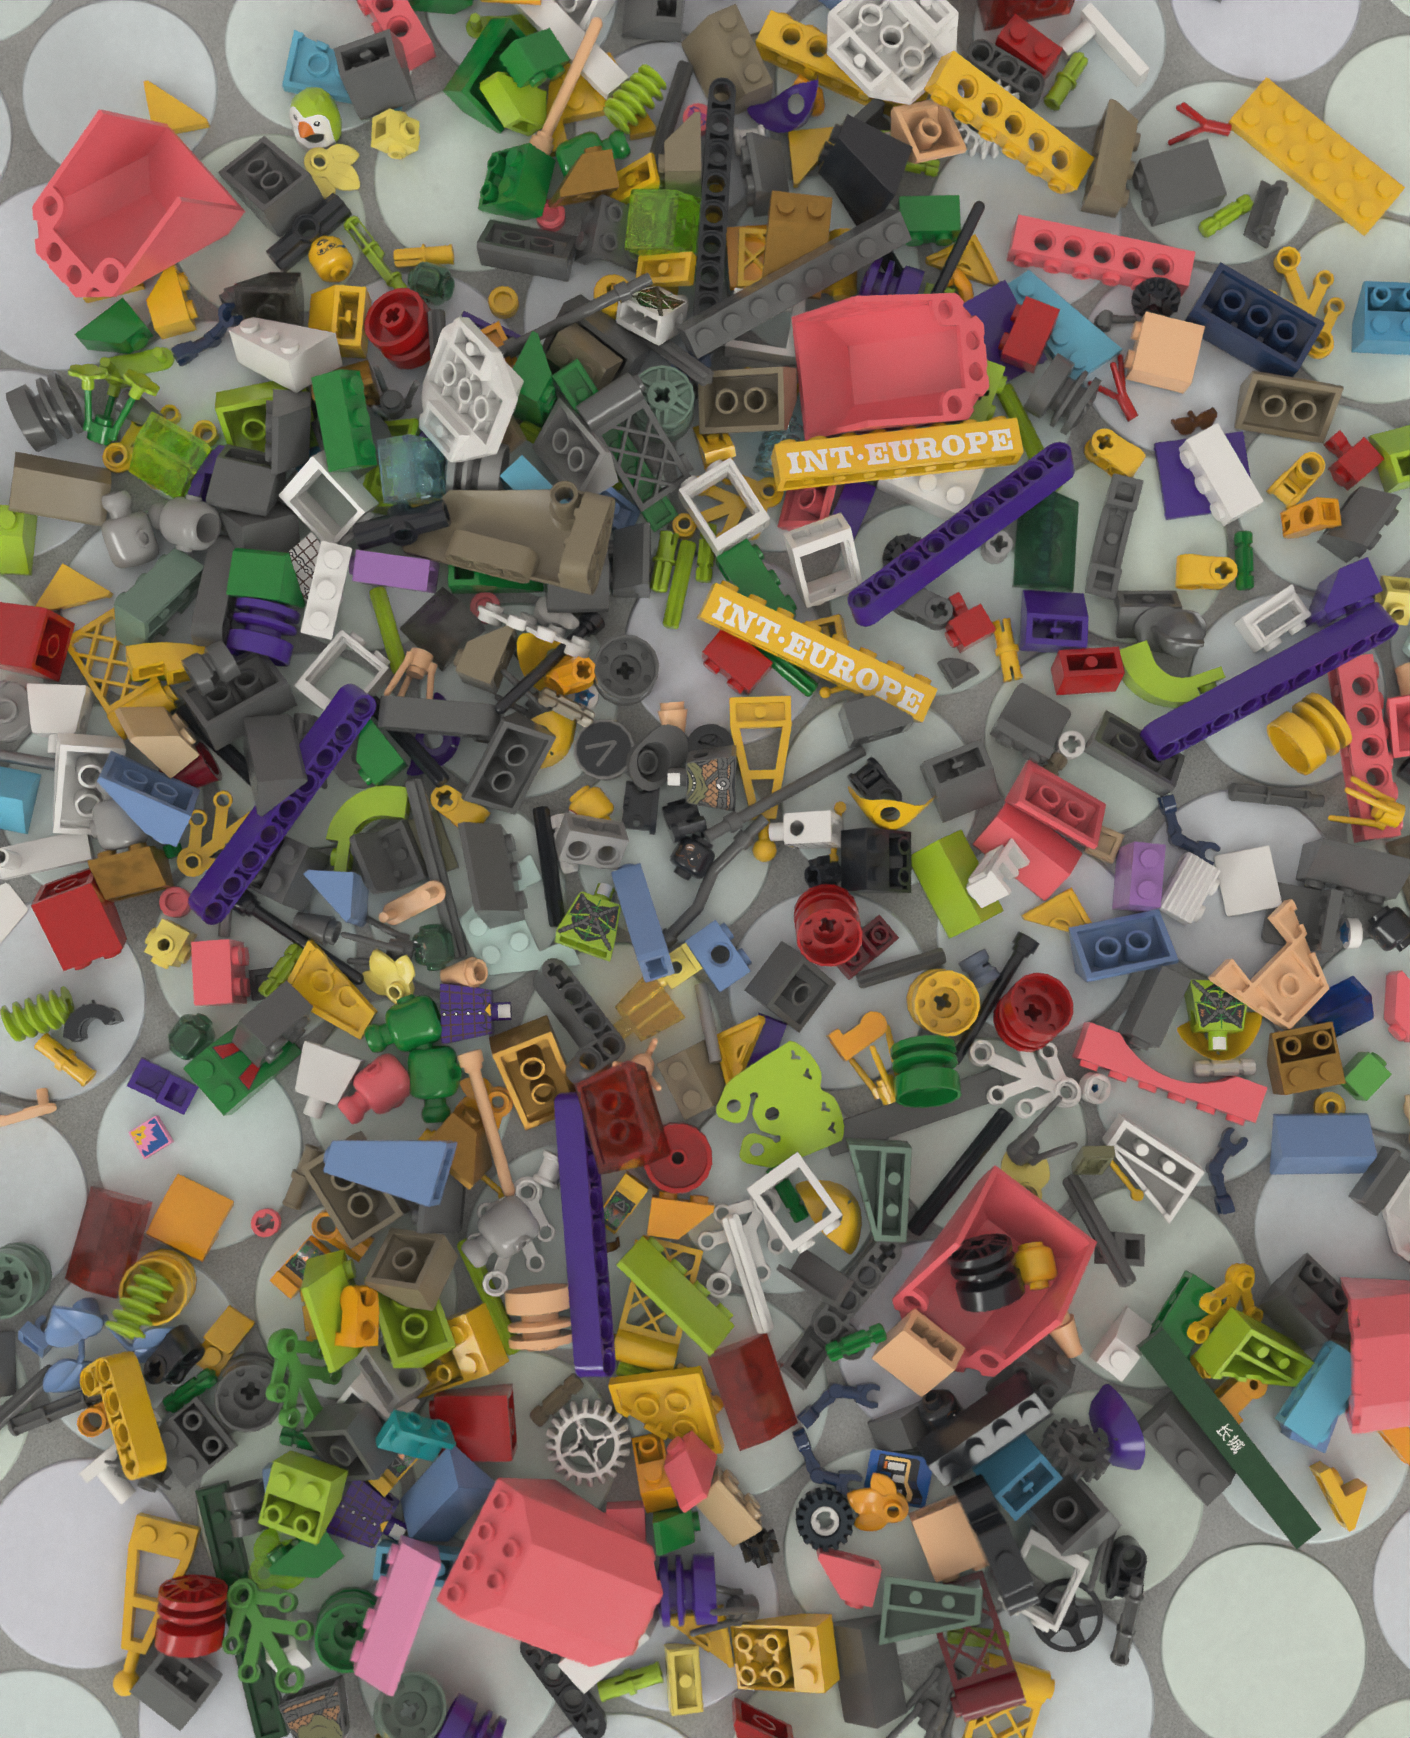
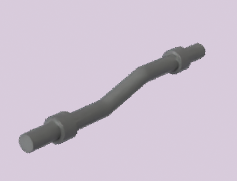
M646 273L628 283L622 281L614 285L613 290L532 331L538 333L541 341L618 301L623 303L631 299L632 294L652 285V279L649 273ZM532 331L516 339L513 336L503 341L504 345L498 347L503 357L510 356L512 359L520 355Z
M762 814L744 831L741 829L733 837L734 841L711 864L706 872L693 904L668 929L664 928L662 930L668 949L678 941L677 937L703 911L718 874L743 849L746 851L754 843L753 839L769 823Z

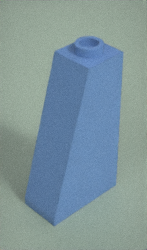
M641 863L622 865L618 870L611 872L644 981L647 983L675 974Z
M452 1140L332 1141L324 1154V1163L326 1164L323 1172L428 1207L440 1205L458 1142Z

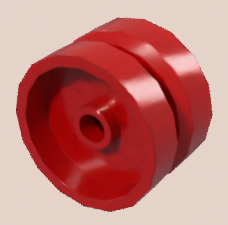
M396 288L384 293L368 310L364 322L365 334L391 365L399 369H415L430 360L428 311L431 308L428 307L416 291L409 288Z
M670 1122L657 1128L649 1137L643 1153L644 1168L649 1179L659 1189L672 1194L687 1193L698 1188L708 1177L712 1166V1149L706 1135L696 1126L685 1122ZM675 1152H681L684 1155V1160H681L680 1164L673 1162L672 1155Z

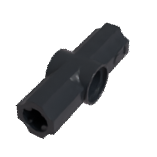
M332 193L309 214L298 216L293 222V228L272 245L266 253L282 272L286 273L309 253L312 243L317 238L329 236L352 216V213L338 195ZM315 230L313 235L303 236L306 231Z
M444 499L413 508L407 504H396L388 509L387 515L355 523L353 525V532L360 550L370 549L391 542L398 546H408L417 541L420 534L449 527L451 525V518Z

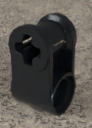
M872 756L867 759L868 763L855 774L850 773L847 775L850 783L865 799L879 800L880 795L889 793L894 796L895 801L902 802L901 791ZM886 807L881 811L880 815L890 816L898 809Z
M183 1324L173 1328L145 1362L143 1374L149 1384L157 1385L163 1381L170 1385L180 1384L193 1366L204 1356L205 1348L188 1325Z
M1122 1535L1113 1542L1105 1582V1596L1108 1599H1113L1114 1596L1125 1598L1124 1591L1129 1587L1131 1577L1141 1578L1143 1580L1142 1593L1144 1590L1147 1555L1138 1541L1129 1535ZM1127 1550H1136L1133 1558L1129 1560L1123 1559V1555Z

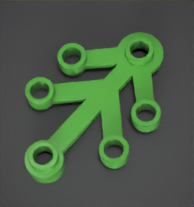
M289 1328L275 1331L268 1340V1351L275 1358L271 1382L266 1389V1397L269 1401L284 1402L278 1416L279 1424L284 1427L294 1428L299 1424L301 1418L300 1411L296 1408L298 1393H300L308 1409L303 1420L304 1427L307 1428L324 1408L321 1407L308 1378L319 1379L323 1383L336 1385L342 1378V1370L340 1368L336 1372H332L331 1376L326 1365L322 1367L301 1364L296 1353L309 1354L311 1358L324 1360L321 1349L319 1352L320 1345L318 1339L312 1342L298 1340L296 1332ZM286 1367H288L290 1372L287 1384L283 1383Z
M247 1578L235 1581L227 1595L228 1604L233 1609L228 1634L222 1642V1648L225 1653L230 1655H238L243 1651L245 1640L241 1636L245 1617L247 1616L252 1626L244 1661L238 1669L239 1679L244 1683H254L259 1679L261 1669L257 1662L261 1645L263 1644L278 1670L275 1676L277 1689L288 1694L298 1692L305 1681L304 1672L300 1667L291 1665L274 1633L292 1635L297 1640L307 1641L314 1634L313 1623L304 1619L294 1622L264 1617L258 1605L274 1606L280 1612L292 1613L298 1606L297 1596L290 1592H283L281 1594L262 1592L259 1590L256 1582ZM244 1590H248L249 1597L245 1602H242L241 1594ZM289 1596L291 1598V1605L285 1609L283 1601ZM306 1624L308 1628L307 1633L301 1637L299 1628L301 1625ZM236 1638L238 1645L232 1651L229 1645L231 1640ZM249 1666H252L253 1675L247 1679L245 1671ZM292 1673H295L297 1681L293 1686H290L288 1678Z

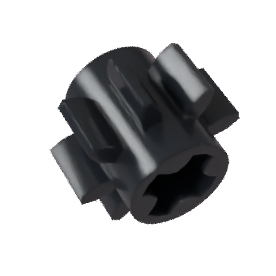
M830 855L818 856L815 859L808 860L810 866L805 869L804 878L809 888L820 884H834L838 886L837 883L842 878L841 866L838 861H830Z
M762 1527L759 1533L739 1543L741 1551H743L742 1555L745 1563L752 1561L756 1564L757 1568L773 1563L774 1553L780 1552L773 1529L767 1532Z

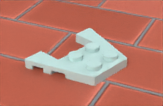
M532 855L526 856L519 863L522 880H518L520 891L543 881ZM474 906L459 918L460 925L474 956L485 962L488 976L539 970L543 963L550 958L562 960L568 967L581 964L575 949L558 943L539 951L526 920L489 929L475 913Z

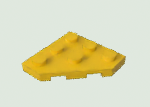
M701 1366L610 1377L608 1387L616 1412L626 1418L629 1415L644 1423L643 1428L663 1440L667 1438L673 1440L678 1436L683 1437L692 1430L715 1454L723 1453L724 1442Z

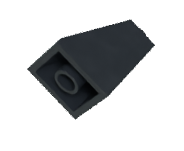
M847 114L841 125L835 124L829 136V142L825 141L821 148L818 159L822 160L818 174L865 222L885 211L895 197L913 147Z

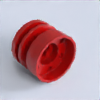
M820 884L805 891L794 906L797 945L801 954L814 964L837 966L846 963L857 954L862 945L863 932L859 920L858 907L854 897L846 889L834 884Z
M1037 972L1024 975L998 1001L993 1011V1024L998 1036L1006 1045L1015 1050L1023 1052L1041 1050L1069 1025L1073 1016V1000L1069 990L1060 980L1053 976Z
M192 1574L177 1576L162 1583L158 1591L157 1613L160 1617L157 1619L155 1647L157 1650L165 1655L178 1658L201 1657L218 1651L222 1647L225 1637L226 1618L223 1614L226 1612L228 1585L223 1580L214 1576Z

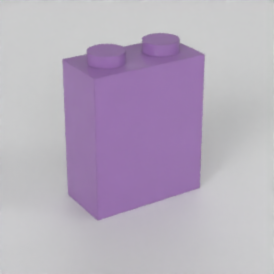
M356 550L355 556L350 558L349 574L353 575L352 581L363 584L436 594L440 563L428 559Z
M1134 841L1119 848L1116 855L1113 910L1146 912L1161 908L1166 845Z

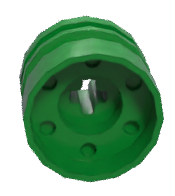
M922 1035L903 1039L892 1045L890 1048L891 1058L893 1059L892 1069L895 1073L899 1074L893 1080L897 1104L912 1108H929L952 1103L961 1097L960 1076L958 1071L953 1070L958 1064V1059L955 1055L957 1052L956 1043L953 1039L939 1035Z
M359 1587L342 1588L332 1593L321 1606L314 1634L315 1650L320 1661L331 1670L340 1673H354V1662L350 1661L352 1650L357 1640L362 1642L366 1629L362 1628L368 1608L374 1609L378 1599L369 1590ZM348 1620L349 1623L356 1621V1628H353L351 1625L345 1627V1621Z

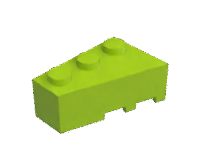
M1233 1307L1228 1310L1208 1336V1339L1193 1355L1212 1379H1221L1222 1376L1234 1377L1240 1382L1254 1379L1260 1380L1262 1384L1296 1387L1315 1363L1294 1340Z

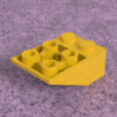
M485 1303L446 1317L456 1346L423 1367L430 1383L416 1397L417 1399L489 1375L509 1362Z
M802 1613L756 1619L753 1622H743L741 1626L730 1627L738 1689L826 1693L840 1680L832 1614Z

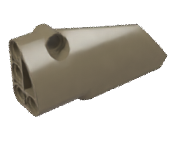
M560 481L554 484L551 489L448 490L440 500L444 499L447 505L451 525L420 534L417 541L413 544L402 546L404 553L510 581L528 583L530 580L594 595L609 546L615 512V498L589 491H579L570 481ZM565 498L572 499L568 503H560V501Z

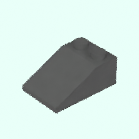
M265 136L218 172L260 221L279 238L293 228V222L298 216L309 214L325 200L310 173Z

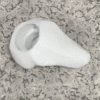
M545 596L537 600L534 617L538 618V622L542 626L548 627L549 623L568 630L579 626L578 619L572 613H547Z

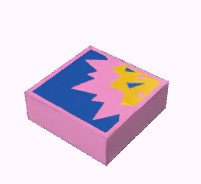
M159 1115L152 1117L128 1132L144 1159L151 1157L174 1142Z

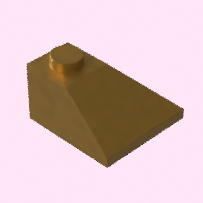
M602 146L584 149V154L576 160L549 200V208L589 202L602 194L610 196L620 186L612 149L602 150Z
M462 1103L428 1140H452L458 1142L449 1174L470 1190L492 1167V1159L481 1115L474 1108L467 1107Z

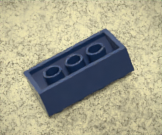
M1221 262L1184 320L1205 326L1202 339L1257 371L1293 377L1298 372L1325 325V322Z

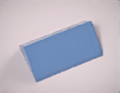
M307 870L304 873V876L345 922L359 927H363L367 923L369 889L364 885L362 876L354 872Z
M1159 909L1070 927L1068 930L1075 973L1086 982L1153 969L1158 966L1177 964L1179 961Z
M1367 1113L1273 1114L1270 1157L1271 1175L1362 1174L1366 1172L1377 1157L1370 1119Z
M456 1446L453 1450L445 1449L400 1499L409 1538L419 1541L448 1542L486 1502L495 1481Z

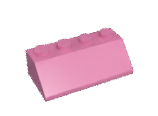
M403 1535L400 1536L398 1544L392 1543L386 1559V1563L390 1564L386 1577L382 1575L379 1577L374 1592L378 1599L374 1609L368 1608L362 1625V1628L366 1629L362 1642L356 1641L350 1657V1661L354 1662V1674L389 1696H394L442 1564L437 1546Z

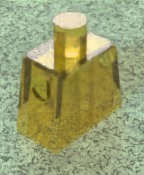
M642 977L615 1006L622 1018L614 1023L613 1026L623 1039L634 1032L642 1042L675 1025L686 1017L657 979L645 983Z

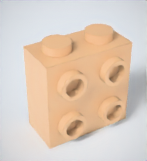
M1145 312L1140 322L1135 321L1130 339L1135 341L1133 349L1128 350L1124 361V368H1128L1126 379L1184 394L1192 384L1205 326Z
M914 1308L886 1333L887 1339L879 1343L872 1359L920 1397H923L956 1369L965 1347Z
M956 1494L908 1513L936 1583L939 1581L948 1583L957 1579L960 1576L959 1573L968 1569L976 1571L987 1566Z

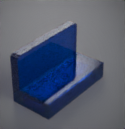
M1351 976L1329 987L1330 989L1305 1014L1306 1018L1313 1025L1333 1022L1337 1038L1374 1018L1372 996L1354 976Z

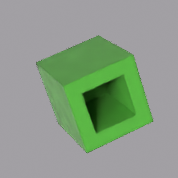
M1358 1052L1344 1066L1343 1072L1346 1083L1340 1085L1355 1100L1367 1101L1392 1074L1385 1068L1387 1063L1374 1052Z

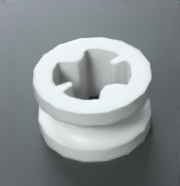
M1067 731L1057 739L1055 748L1056 752L1061 753L1067 760H1072L1083 753L1086 743L1084 737L1077 731ZM1068 738H1073L1072 743L1076 741L1078 747L1072 753L1067 752L1069 748L1065 750L1063 747Z

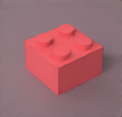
M231 939L191 942L194 1005L222 1006L247 1004V997H250L251 989L250 979L246 978L245 966L249 965V950L247 947H244V942Z

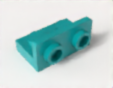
M396 1409L393 1410L375 1438L377 1448L431 1462L434 1461L442 1448L453 1450L456 1445L450 1425L440 1419L433 1420L419 1416L414 1412H403Z

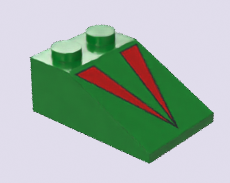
M237 1024L205 1048L183 1069L223 1116L232 1115L301 1055L302 1050L298 1045L288 1041L281 1048L283 1052L271 1064L266 1061L258 1068L232 1042Z

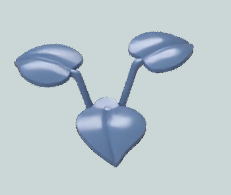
M83 1298L72 1307L52 1306L50 1320L45 1330L46 1342L54 1347H69L78 1343L79 1355L76 1360L70 1358L61 1359L49 1368L43 1379V1389L45 1392L63 1393L81 1388V1371L93 1362L84 1361L85 1339L99 1334L102 1326L105 1325L106 1321H109L107 1314L101 1315L96 1299ZM160 1325L142 1330L146 1335L145 1339L134 1337L132 1343L127 1342L123 1336L110 1328L108 1329L127 1351L135 1353L139 1363H145L163 1342L165 1336L175 1327Z

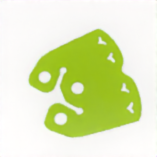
M789 1041L737 1074L726 1084L716 1107L717 1116L732 1123H740L747 1117L751 1103V1093H758L752 1115L759 1129L781 1137L779 1142H774L773 1139L760 1134L750 1133L746 1135L742 1141L739 1157L747 1164L772 1168L780 1165L797 1152L801 1157H804L842 1141L844 1122L839 1105L831 1094L821 1089L822 1073L811 1054L796 1042ZM793 1050L795 1055L800 1056L801 1059H791V1051ZM806 1068H809L808 1074L812 1076V1079L803 1076ZM736 1099L740 1102L741 1108L739 1111L730 1112L727 1109V1104L730 1100ZM823 1101L826 1104V1108L830 1109L829 1112L821 1111ZM771 1107L777 1108L779 1111L778 1118L775 1120L767 1119L765 1115L767 1109ZM832 1122L835 1123L833 1129L836 1132L835 1134L832 1131L828 1130ZM755 1143H760L764 1147L763 1153L759 1156H754L750 1152L751 1146Z

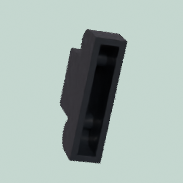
M978 1474L952 1486L1009 1615L1012 1616L1040 1603L1033 1586L1034 1582L1012 1532L1002 1516L983 1475Z

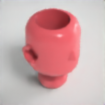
M390 1053L382 1054L354 1076L352 1082L357 1091L351 1096H345L340 1099L337 1106L351 1124L361 1122L365 1113L370 1109L376 1114H386L393 1108L401 1106L410 1095L409 1073L394 1055Z

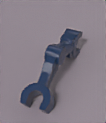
M234 302L220 305L218 309L220 321L210 331L206 332L203 337L193 342L190 340L177 344L171 348L174 353L173 356L180 367L190 363L199 356L198 353L208 348L211 349L219 346L227 329L240 325L244 319L242 315L231 316V311L235 307Z
M1174 794L1158 797L1159 809L1166 820L1168 842L1172 846L1191 852L1213 865V861L1206 859L1205 851L1211 849L1219 852L1221 848L1216 843L1194 841L1183 835L1175 813L1177 805Z
M1228 1127L1222 1132L1217 1146L1220 1149L1205 1167L1216 1195L1214 1202L1218 1215L1235 1212L1233 1201L1225 1188L1222 1170L1229 1157L1239 1153L1247 1146L1248 1142L1246 1137H1241L1236 1145L1230 1141V1136L1235 1129L1232 1127Z
M833 1382L829 1384L828 1388L821 1393L820 1397L812 1405L805 1407L796 1417L808 1429L818 1419L819 1413L828 1405L834 1403L836 1398L854 1399L856 1403L867 1408H878V1402L867 1400L866 1395L870 1390L880 1391V1386L873 1382L856 1384V1387Z
M804 1427L792 1432L796 1446L804 1457L806 1469L810 1474L812 1482L832 1485L836 1491L846 1497L848 1492L856 1490L849 1488L847 1484L851 1480L862 1482V1475L856 1470H839L838 1473L825 1470V1468L820 1467V1462L813 1454L812 1446Z

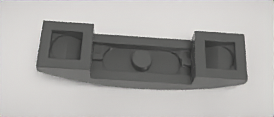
M1113 474L1095 535L1085 593L1115 600L1121 578V565L1134 512L1138 507L1144 480Z

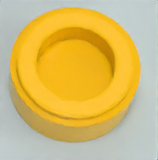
M499 286L491 291L488 304L492 314L500 319L513 317L519 309V300L516 292L507 286Z

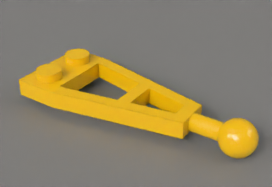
M791 696L729 697L730 732L734 745H737L736 757L748 806L756 803L752 785L753 780H773L771 794L782 787L792 727ZM782 728L775 769L749 770L740 729ZM778 805L761 813L769 823L758 833V840L752 848L754 857L761 862L771 861L777 853L776 844L774 841H770L769 824L770 820L777 817Z
M141 1512L136 1516L128 1545L121 1649L128 1650L123 1670L119 1671L113 1679V1689L120 1696L131 1695L130 1690L139 1680L136 1669L140 1654L146 1655L155 1640L157 1619L160 1617L157 1613L158 1598L137 1593L140 1550L179 1559L180 1562L172 1578L184 1576L193 1560L201 1527ZM136 1608L156 1612L144 1639L134 1637Z

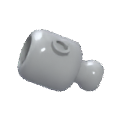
M126 490L103 495L102 505L109 512L111 518L102 524L101 531L113 564L118 568H131L157 558L159 547L148 515L142 511L132 512L130 507L131 496Z
M186 494L185 497H175L167 503L163 501L156 502L148 511L151 526L160 530L168 542L176 545L177 550L192 553V550H206L215 543L221 532V519L213 506L201 501L202 498Z
M96 780V787L102 793L104 801L96 803L93 807V820H90L92 836L95 839L98 838L100 846L106 851L128 848L133 844L146 843L149 835L131 819Z
M514 1195L507 1196L501 1201H493L487 1206L485 1213L477 1222V1228L481 1234L475 1239L465 1241L461 1250L473 1266L479 1268L487 1263L488 1257L494 1252L503 1259L519 1253L520 1249L538 1235L540 1226L532 1212L519 1197Z

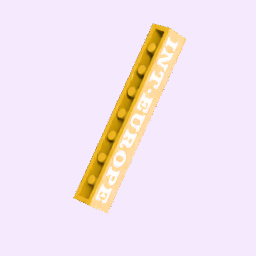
M997 416L989 421L982 422L969 419L954 425L936 423L930 427L918 429L916 426H907L899 431L887 432L885 429H878L863 435L850 432L835 438L815 436L808 441L796 442L794 439H787L774 445L771 461L776 490L778 492L1016 465L1024 450L1017 418L1007 419L1005 416Z
M722 580L721 584L717 582L712 584L697 619L854 694L864 693L865 697L874 695L912 715L915 723H923L938 690L930 685L932 680L917 673L912 677L903 672L905 667L890 660L885 664L876 659V653L866 648L860 647L858 651L848 646L850 641L844 637L833 634L831 638L821 633L822 627L815 623L805 621L802 624L793 620L795 615L790 611L780 607L775 611L766 607V600L754 594H750L749 597L737 593L739 587Z

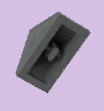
M810 1325L777 1361L779 1369L803 1391L809 1386L827 1357L826 1343L817 1336Z
M921 1401L867 1422L878 1450L893 1452L912 1449L917 1446L916 1442L930 1433L919 1417L918 1408Z

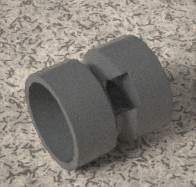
M220 639L205 647L204 654L201 655L196 652L181 660L187 675L201 696L217 689L219 681L228 683L241 675L232 654Z
M262 1478L239 1483L222 1492L226 1510L233 1513L229 1518L233 1537H244L269 1528L258 1523L265 1496ZM252 1507L256 1508L255 1511L242 1514L243 1510L250 1509Z

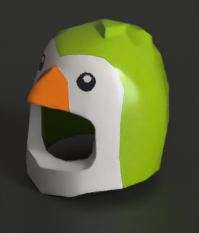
M306 87L294 96L290 105L289 117L299 146L308 152L315 147L328 149L332 145L337 144L342 133V118L334 98L323 88ZM313 134L324 135V140L317 143L309 142L304 138Z

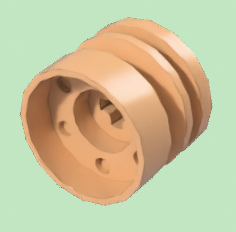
M568 1284L530 1285L510 1289L504 1293L506 1314L521 1316V1320L507 1326L508 1332L522 1333L508 1339L509 1348L544 1351L572 1342V1331L562 1329L571 1326V1318L559 1316L560 1311L570 1308Z

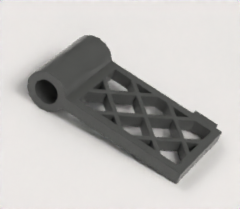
M626 372L575 407L582 420L610 452H618L617 460L611 452L616 473L636 506L642 512L680 487L683 481L691 477L689 472L694 469L684 453L680 456L677 454L644 399L642 392L646 388L637 374L631 376L629 372ZM643 409L648 418L645 431L629 428L632 415ZM625 420L624 426L618 425ZM651 426L654 427L657 434L650 432ZM612 428L622 430L620 447L607 446L601 435ZM628 432L644 435L640 453L625 450ZM649 437L661 439L664 446L661 457L645 454ZM667 452H669L673 460L666 459ZM623 454L639 457L635 474L622 470ZM644 458L660 461L656 479L640 476ZM665 463L676 465L682 474L672 482L661 480ZM627 477L634 478L633 486ZM639 480L655 483L653 494L644 501H641L637 494ZM660 484L666 485L665 487L659 490Z

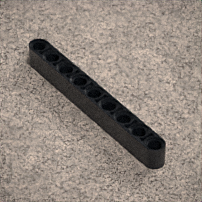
M724 77L713 80L708 92L693 317L701 313L699 307L703 303L715 305L722 301L736 100L735 85L731 80ZM717 93H725L726 95H728L729 99L726 101H719L714 97V95ZM723 123L727 129L718 132L713 129L712 125ZM720 153L725 157V160L715 162L710 158V155ZM718 183L722 186L723 190L715 193L709 190L708 185ZM716 213L720 216L721 220L717 223H711L706 219V215ZM707 243H714L718 246L719 251L711 254L706 252L703 247ZM705 273H711L716 276L717 281L713 284H707L701 277Z

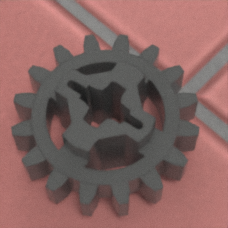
M1065 1417L1060 1422L1055 1419L1051 1425H1048L1042 1435L1044 1439L1041 1446L1047 1449L1044 1456L1053 1458L1052 1466H1060L1064 1476L1070 1473L1073 1474L1075 1481H1078L1080 1477H1083L1087 1483H1090L1092 1478L1099 1480L1110 1465L1108 1460L1111 1457V1453L1105 1451L1108 1446L1107 1443L1100 1442L1098 1440L1100 1434L1098 1432L1092 1434L1089 1425L1079 1426V1422L1076 1419L1072 1423H1069Z

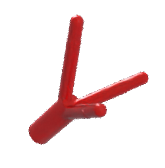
M1183 102L1181 105L1176 106V110L1199 123L1200 127L1169 139L1168 145L1176 144L1202 132L1229 136L1232 125L1206 119L1187 103Z
M1120 354L1117 357L1118 369L1115 362L1110 363L1118 394L1102 385H1099L1098 391L1116 400L1129 422L1139 415L1126 393L1124 358Z

